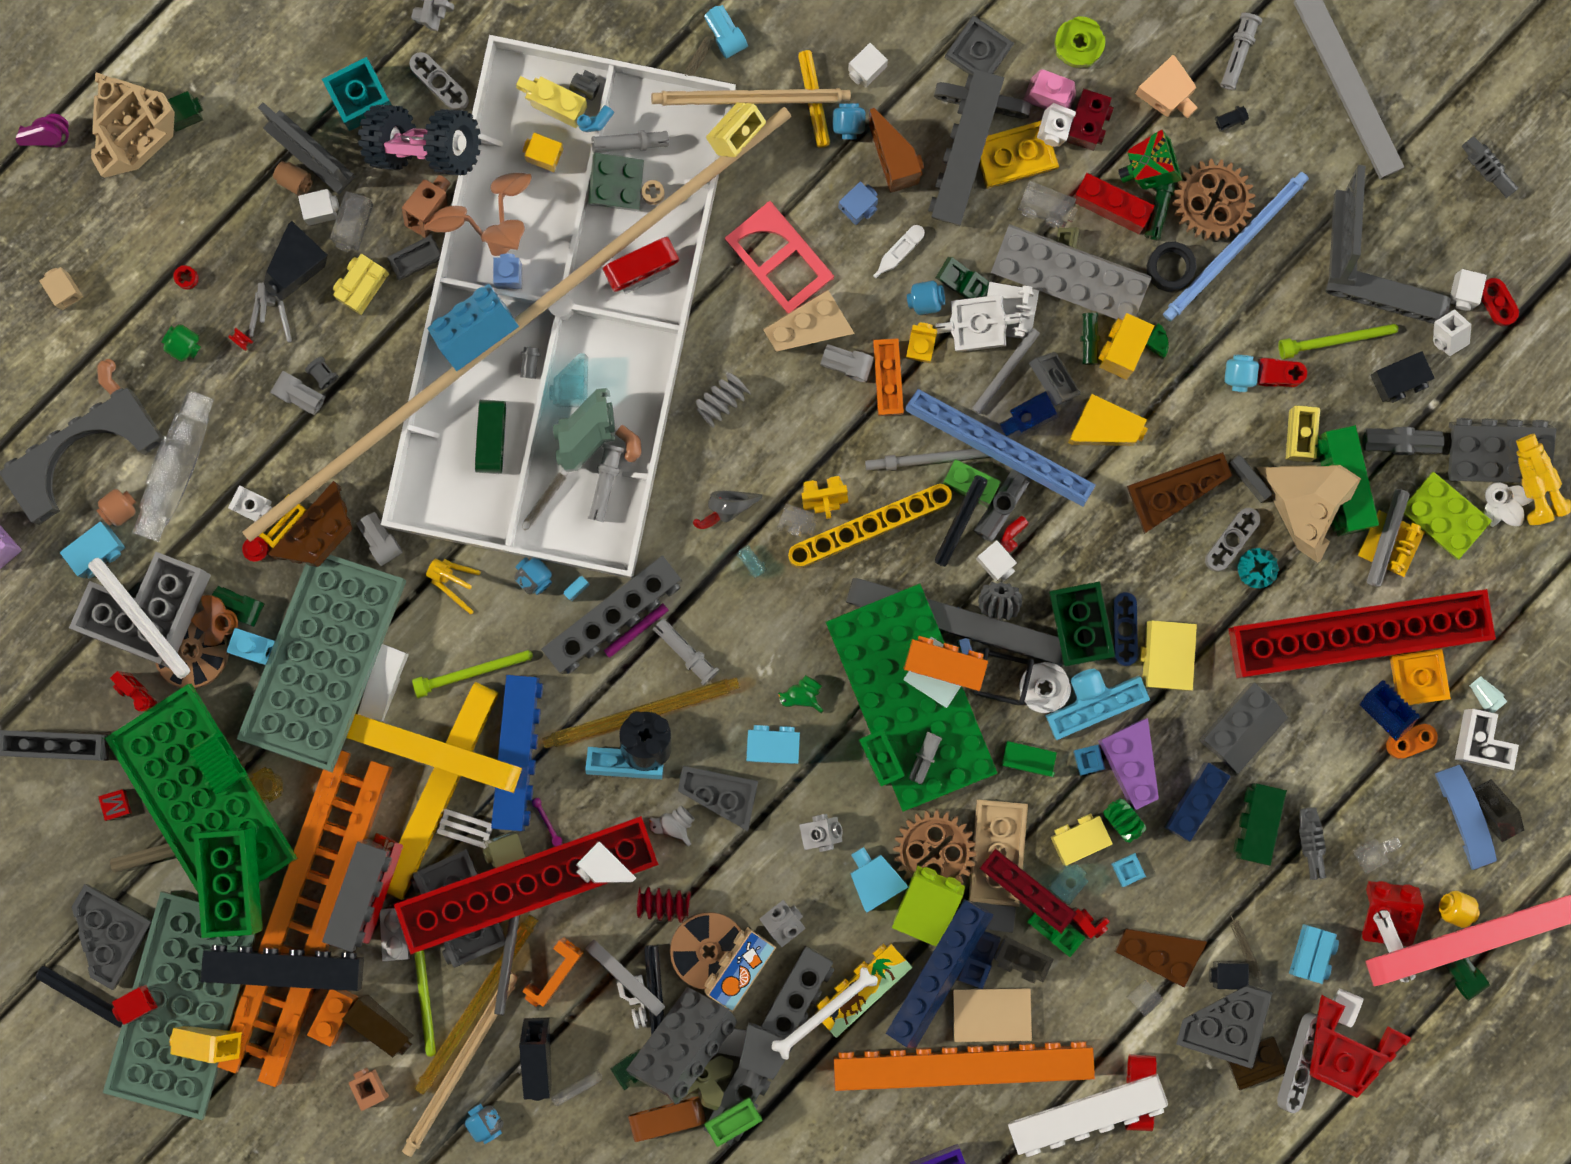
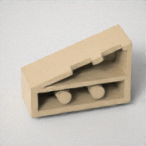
M829 290L822 292L762 329L776 352L855 334Z

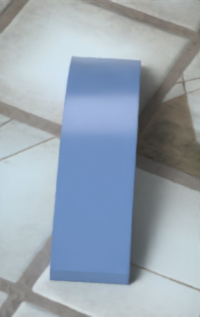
M1456 765L1435 773L1444 797H1447L1465 845L1462 846L1471 869L1474 870L1496 862V854L1486 820L1461 766Z

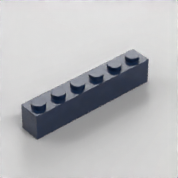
M963 900L885 1034L906 1048H916L993 918L994 915L973 901Z

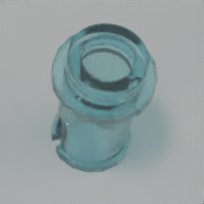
M749 545L736 554L749 570V576H753L756 579L767 570L765 562L759 560Z

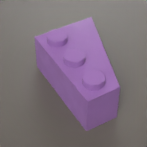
M1148 718L1142 719L1098 740L1121 790L1133 810H1137L1159 799Z

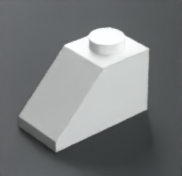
M600 842L576 864L580 868L577 873L587 883L590 880L594 883H631L636 879Z

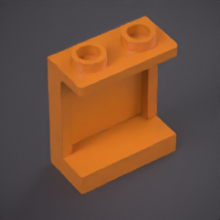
M565 937L560 939L553 948L565 959L541 991L530 983L522 991L526 994L525 999L535 1007L538 1005L544 1007L550 1001L584 953L583 950Z

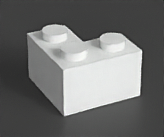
M1466 709L1463 714L1455 760L1501 770H1514L1519 745L1494 740L1498 714L1477 709Z

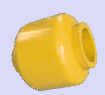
M1451 891L1440 900L1439 911L1442 919L1460 928H1467L1479 918L1478 902L1470 895L1460 891Z

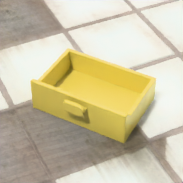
M1164 621L1146 622L1145 646H1141L1139 652V661L1143 662L1142 681L1145 688L1193 690L1197 624Z

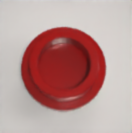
M256 537L251 542L247 539L242 546V552L249 561L259 562L267 556L268 545L260 537Z

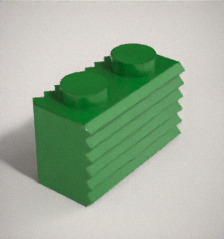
M222 732L212 734L189 749V753L192 755L190 760L193 766L202 771V774L205 776L204 783L206 787L215 794L225 792L248 777V774Z

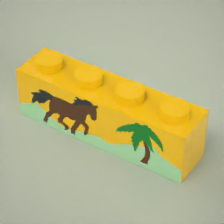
M884 943L881 944L872 953L875 957L868 964L866 961H863L854 969L856 974L849 981L846 978L843 979L834 988L837 992L830 999L825 996L816 1004L818 1010L815 1014L857 981L862 967L867 968L870 975L878 978L877 985L863 988L822 1022L836 1038L912 968L891 943L887 946Z

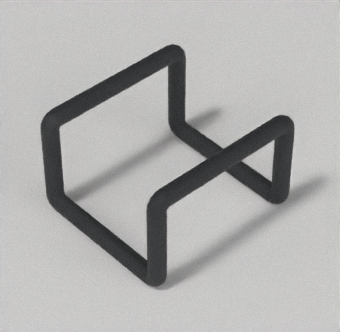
M984 648L982 650L984 660H987L989 655L1028 665L1020 700H1015L973 690L972 693L977 696L1018 706L1023 705L1034 660H1027Z

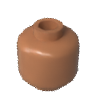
M114 489L98 501L99 509L96 511L109 526L112 524L114 526H121L135 515L136 511L133 505L136 501L127 490L122 493L120 490Z

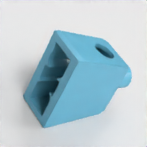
M235 628L227 653L266 665L275 640ZM270 647L269 654L266 657L267 649Z
M864 847L851 854L858 868L852 871L850 875L866 913L908 888L907 884L882 855L871 859Z

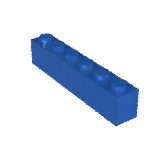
M506 675L498 760L520 767L522 771L514 793L495 787L491 829L525 831V826L530 825L531 811H527V802L532 801L533 785H529L530 775L535 774L536 760H532L533 749L537 750L538 734H534L535 724L540 723L541 709H537V700L542 699L543 683H539L540 678Z

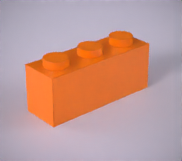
M919 636L918 640L912 639L904 670L980 691L988 661L983 659L984 654L969 650L968 655L958 652L959 647L947 643L943 644V648L933 645V639Z

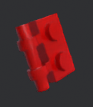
M116 671L110 677L115 683L113 688L121 696L127 695L132 698L137 711L146 712L157 704L156 700L148 693V690L131 673Z

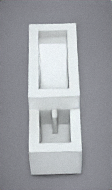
M384 644L381 645L363 694L358 715L380 722L384 721L409 654Z

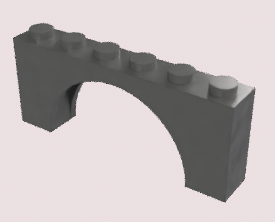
M120 388L110 395L111 398L106 402H99L89 409L90 412L83 417L78 416L70 420L68 427L52 432L46 437L47 440L45 442L29 447L25 451V455L19 459L14 458L4 464V469L0 471V475L32 523L40 525L60 512L53 494V474L61 455L74 442L92 434H115L127 439L138 452L144 455L166 442L132 390Z

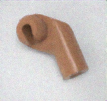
M106 359L97 366L98 382L111 395L121 387L112 379V372L116 368L115 362L111 359Z
M621 425L615 435L626 443L624 458L628 462H635L642 453L641 440L631 430Z

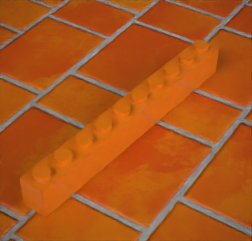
M1072 1041L1071 1046H1061L1060 1042H1047L1045 1047H1035L1034 1043L1019 1044V1048L1009 1049L1008 1044L993 1045V1049L983 1050V1046L975 1045L968 1046L966 1051H957V1047H942V1052H932L931 1048H917L916 1053H906V1049H892L890 1054H880V1050L864 1051V1055L855 1056L853 1051L839 1052V1056H833L835 1091L1095 1079L1093 1047L1086 1045V1041Z

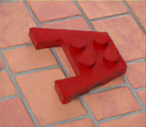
M1321 995L1309 1075L1358 1098L1379 1075L1378 1072L1381 1068L1397 1056L1395 1053L1403 1045L1406 1046L1410 1042L1411 1037L1387 1026L1377 1049L1369 1048L1334 1031L1346 1006Z

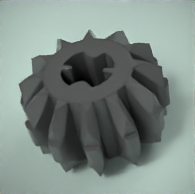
M1002 581L1000 583L991 582L990 585H984L978 599L981 613L989 615L990 619L997 618L1000 620L1004 618L1010 620L1011 617H1017L1022 605V594L1019 593V588L1012 587L1010 583L1003 584Z

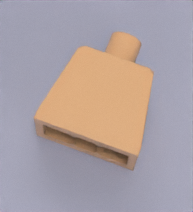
M1174 55L1145 80L1136 92L1138 97L1166 117H1169L1178 109L1186 118H1189L1198 109L1189 99L1194 93L1196 86Z

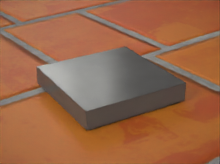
M973 15L944 58L971 75H974L975 69L994 74L1014 43Z
M1056 352L1037 357L1029 362L1055 406L1081 395Z

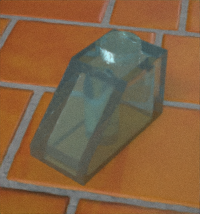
M579 353L554 378V385H550L549 398L553 400V404L556 407H580L588 397V356L585 353Z

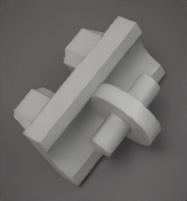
M421 0L424 1L423 8L415 7L413 9L412 20L418 24L425 25L431 31H438L440 19L445 18L446 12H453L454 4L448 2V0Z

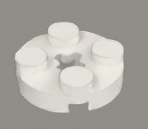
M1050 662L1033 665L1024 702L1025 705L1038 713L1054 712L1063 707L1071 693V685L1065 671L1060 666ZM1026 671L1023 673L1019 683L1020 697L1026 676ZM1045 681L1050 682L1049 687L1052 688V691L1042 695L1038 684H1043Z

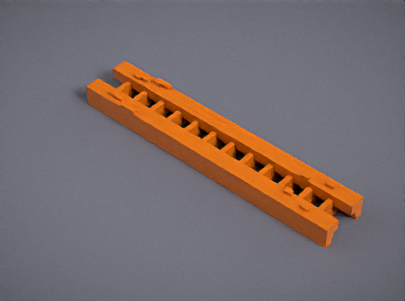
M341 750L333 773L326 770L322 771L294 849L298 859L288 866L258 952H263L264 947L279 948V953H289V949H297L284 944L289 928L309 934L304 948L305 954L315 955L316 950H329L330 945L322 942L357 841L368 839L393 769L392 766L371 761L366 776L363 779L345 772L351 753ZM341 782L361 789L356 803L336 796ZM332 806L352 813L347 827L328 821ZM324 831L344 837L339 851L319 845ZM315 855L335 862L330 876L310 869ZM307 879L327 885L321 902L301 895ZM298 903L318 910L312 926L293 920ZM246 985L230 1031L242 1032L239 1059L219 1062L217 1067L237 1073L245 1052H249V1055L265 1059L257 1081L277 1087L282 1083L315 989L290 987L287 999H283L266 993L269 986ZM263 1002L283 1008L278 1024L258 1018ZM254 1027L274 1033L269 1049L249 1042Z

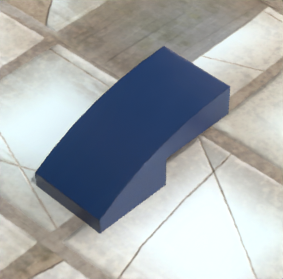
M984 931L964 965L959 981L983 989L1001 940L1000 936Z

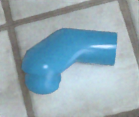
M604 105L597 116L580 115L577 119V125L584 132L601 131L613 116L614 111Z

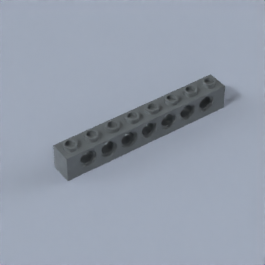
M805 946L760 1027L788 1037L796 1030L797 1026L803 1025L809 1016L806 1012L810 1003L815 1005L822 993L819 990L823 980L828 982L835 970L831 967L833 961ZM806 971H812L816 974V981L811 985L803 983L801 979ZM800 994L804 999L803 1004L800 1007L791 1006L789 1003L791 995ZM783 1016L789 1018L791 1026L786 1030L779 1029L776 1025L778 1018ZM740 1066L737 1067L723 1092L724 1095L719 1109L713 1110L708 1121L746 1099L739 1095L738 1089L744 1085L743 1083L748 1073L747 1069ZM764 1076L758 1090L752 1088L753 1093L750 1096L756 1109L758 1107L755 1103L759 1094L764 1096L771 1084L768 1078ZM743 1133L737 1135L736 1137L732 1138L726 1143L731 1146L733 1140L739 1141Z

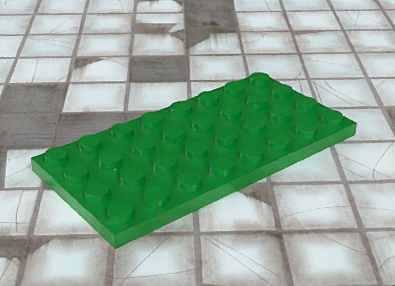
M921 583L826 621L870 733L872 734L880 729L884 730L905 775L891 782L902 812L998 774L962 686L946 708L903 680L908 673L907 670H904V665L912 639L918 640L919 636L929 639L933 637L942 644L945 643ZM930 732L941 737L942 741H940L933 757L935 762H931L923 783L919 784L911 781L909 774L917 758L915 754L916 752L919 753L927 735L926 733Z
M191 683L107 736L105 740L197 893L194 833L205 830L255 827L260 883L298 858L249 777L244 778L225 792L215 794L206 787L204 783L205 776L202 774V771L193 766L190 760L192 755L189 753V749L212 734L221 731Z

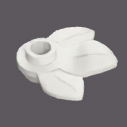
M1496 482L1486 489L1485 498L1487 504L1483 513L1492 520L1489 524L1491 527L1497 525L1501 520L1511 526H1521L1524 521V509L1522 506L1531 503L1533 499L1526 497L1522 486L1508 487L1504 483ZM1502 491L1503 497L1499 500H1496V492Z

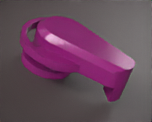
M48 114L45 117L35 119L31 126L23 127L20 125L15 140L20 146L58 148L64 146L68 141L69 124L61 115ZM65 134L66 138L61 142L62 135Z

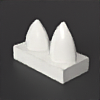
M395 908L381 909L382 961L410 959L409 948Z

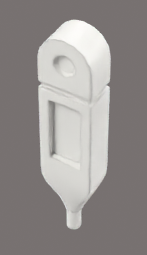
M913 225L883 256L878 271L873 275L874 278H877L886 271L893 270L924 238L925 233L922 226Z

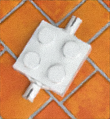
M1001 295L951 301L952 316L950 322L936 323V328H938L937 334L951 332L954 337L955 351L964 352L1006 346L1005 331L1007 325L1022 323V320L1020 319L1021 313L1006 315L1003 309V297Z

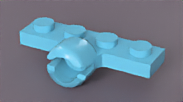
M1088 669L1076 674L1071 679L1072 687L1077 696L1076 702L1045 716L1054 738L1058 740L1145 703L1150 698L1140 676L1107 688L1100 672L1096 669Z

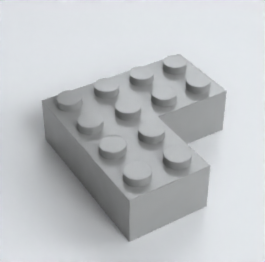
M155 552L137 596L133 599L173 649L178 652L211 575L200 568ZM89 581L69 628L169 668L106 588Z

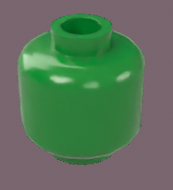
M178 324L176 327L171 325L161 341L164 344V352L180 362L186 361L188 357L194 359L201 348L197 344L199 335L182 324Z

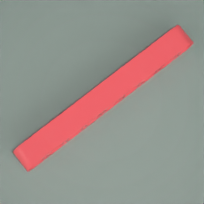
M1571 895L1368 959L1365 962L1373 986L1390 983L1571 924Z

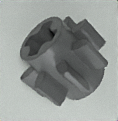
M585 70L583 75L579 73L574 75L569 90L593 101L598 93L600 83L595 82L597 79L595 74Z

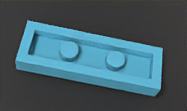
M588 747L585 771L589 775L662 779L664 764L655 767L654 770L640 771L626 763L620 749Z

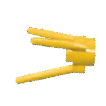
M434 559L426 572V576L432 579L431 584L439 587L469 614H473V610L442 582L447 583L451 580L460 586L471 589L472 586L452 575V569L480 575L481 572L452 563L446 559L443 561Z

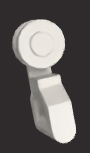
M642 975L634 976L642 985H644ZM617 981L621 998L629 1001L630 1006L641 1003L636 997L628 998L625 994L626 988ZM641 1003V1007L638 1008L639 1012H636L635 1008L632 1009V1017L636 1029H640L639 1024H642L643 1028L647 1027V1014L645 1006Z

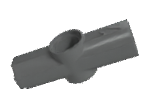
M1394 427L1392 429L1366 428L1364 429L1362 446L1364 451L1391 452L1393 455H1413L1414 453L1440 454L1444 446V436L1442 431H1420L1412 427Z
M1012 469L973 531L984 540L992 543L1032 479ZM997 500H1006L1009 503V509H999Z

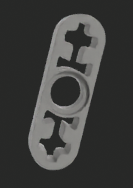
M419 52L411 57L409 64L414 75L450 110H465L467 108L469 99L465 90L428 54ZM418 61L425 62L427 68L431 71L429 75L422 68L417 70L418 66L416 63ZM437 76H443L446 79V84L442 88H435L432 85L433 79ZM450 89L455 96L461 95L462 102L460 104L457 102L452 104L453 100L447 93Z
M1245 508L1237 513L1207 553L1205 564L1208 569L1219 572L1228 567L1260 523V515L1255 509ZM1251 514L1253 516L1251 518L1253 525H1246L1242 531L1233 527L1235 524L1237 527L1242 525L1244 522L1242 515L1247 516ZM1235 533L1238 535L1239 544L1236 547H1230L1226 543L1227 534ZM1223 549L1232 552L1231 555L1228 553L1223 555L1221 558L1223 565L1218 564L1214 566L1212 564L1214 562L1212 555L1217 556Z

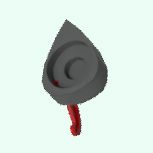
M737 491L712 492L708 501V507L714 512L701 521L695 519L693 525L698 529H706L718 523L720 519L722 522H729L751 505L761 500L763 494Z

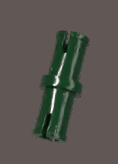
M1083 313V336H1080V342H1083L1082 364L1097 365L1098 342H1100V336H1098V313Z

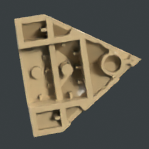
M96 72L95 82L98 83V95L94 96L92 134L96 135L95 148L91 150V159L100 175L105 178L139 169L173 137L174 110L166 96L161 92L149 90L142 86L107 77Z
M1341 465L1256 467L1264 484L1272 492L1271 498L1297 549L1317 563L1320 562L1330 543L1325 538V535L1340 504L1351 500L1361 478Z

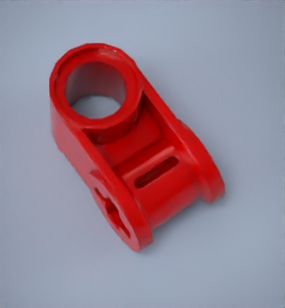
M1260 358L1258 359L1259 370L1256 385L1266 387H1297L1306 379L1308 374L1307 368L1304 364L1297 361ZM1293 369H1295L1296 374L1300 375L1295 380H1293L1292 375H1289Z

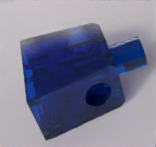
M1044 391L1011 409L1012 417L999 424L1006 437L1020 430L1022 435H1025L1059 418V415L1047 392ZM1030 413L1032 415L1031 420L1026 423L1022 422V415Z

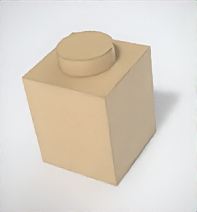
M61 267L49 270L45 273V277L39 280L53 304L62 311L83 298L69 273Z

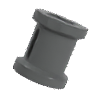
M323 356L313 360L305 369L307 374L311 373L317 380L322 390L328 388L339 377L336 372L333 373L325 364Z

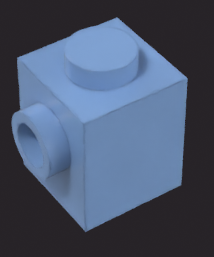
M860 181L839 201L838 208L857 225L864 217L869 219L877 211L875 206L878 202L876 197L878 194L869 184L865 186Z
M500 254V257H493V283L496 288L522 289V263L519 258H515L514 254Z

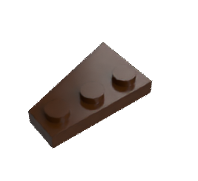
M1125 929L1114 952L1185 988L1207 941Z

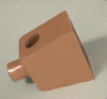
M438 175L433 183L423 180L402 207L405 226L424 238L431 232V230H424L428 219L434 213L447 206L446 190L451 183L445 177Z

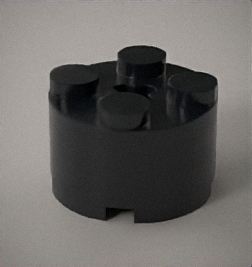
M635 711L623 722L619 733L620 751L630 767L639 771H650L666 763L671 754V730L666 719L653 712Z

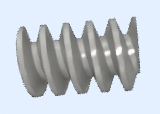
M728 372L726 374L728 382L723 379L719 380L721 389L716 386L711 387L713 396L707 392L704 393L703 396L706 402L700 399L696 400L697 411L712 428L715 427L713 418L722 421L721 411L727 415L730 414L728 405L734 408L738 407L735 401L736 398L743 402L745 401L744 391L751 395L746 386L732 373Z

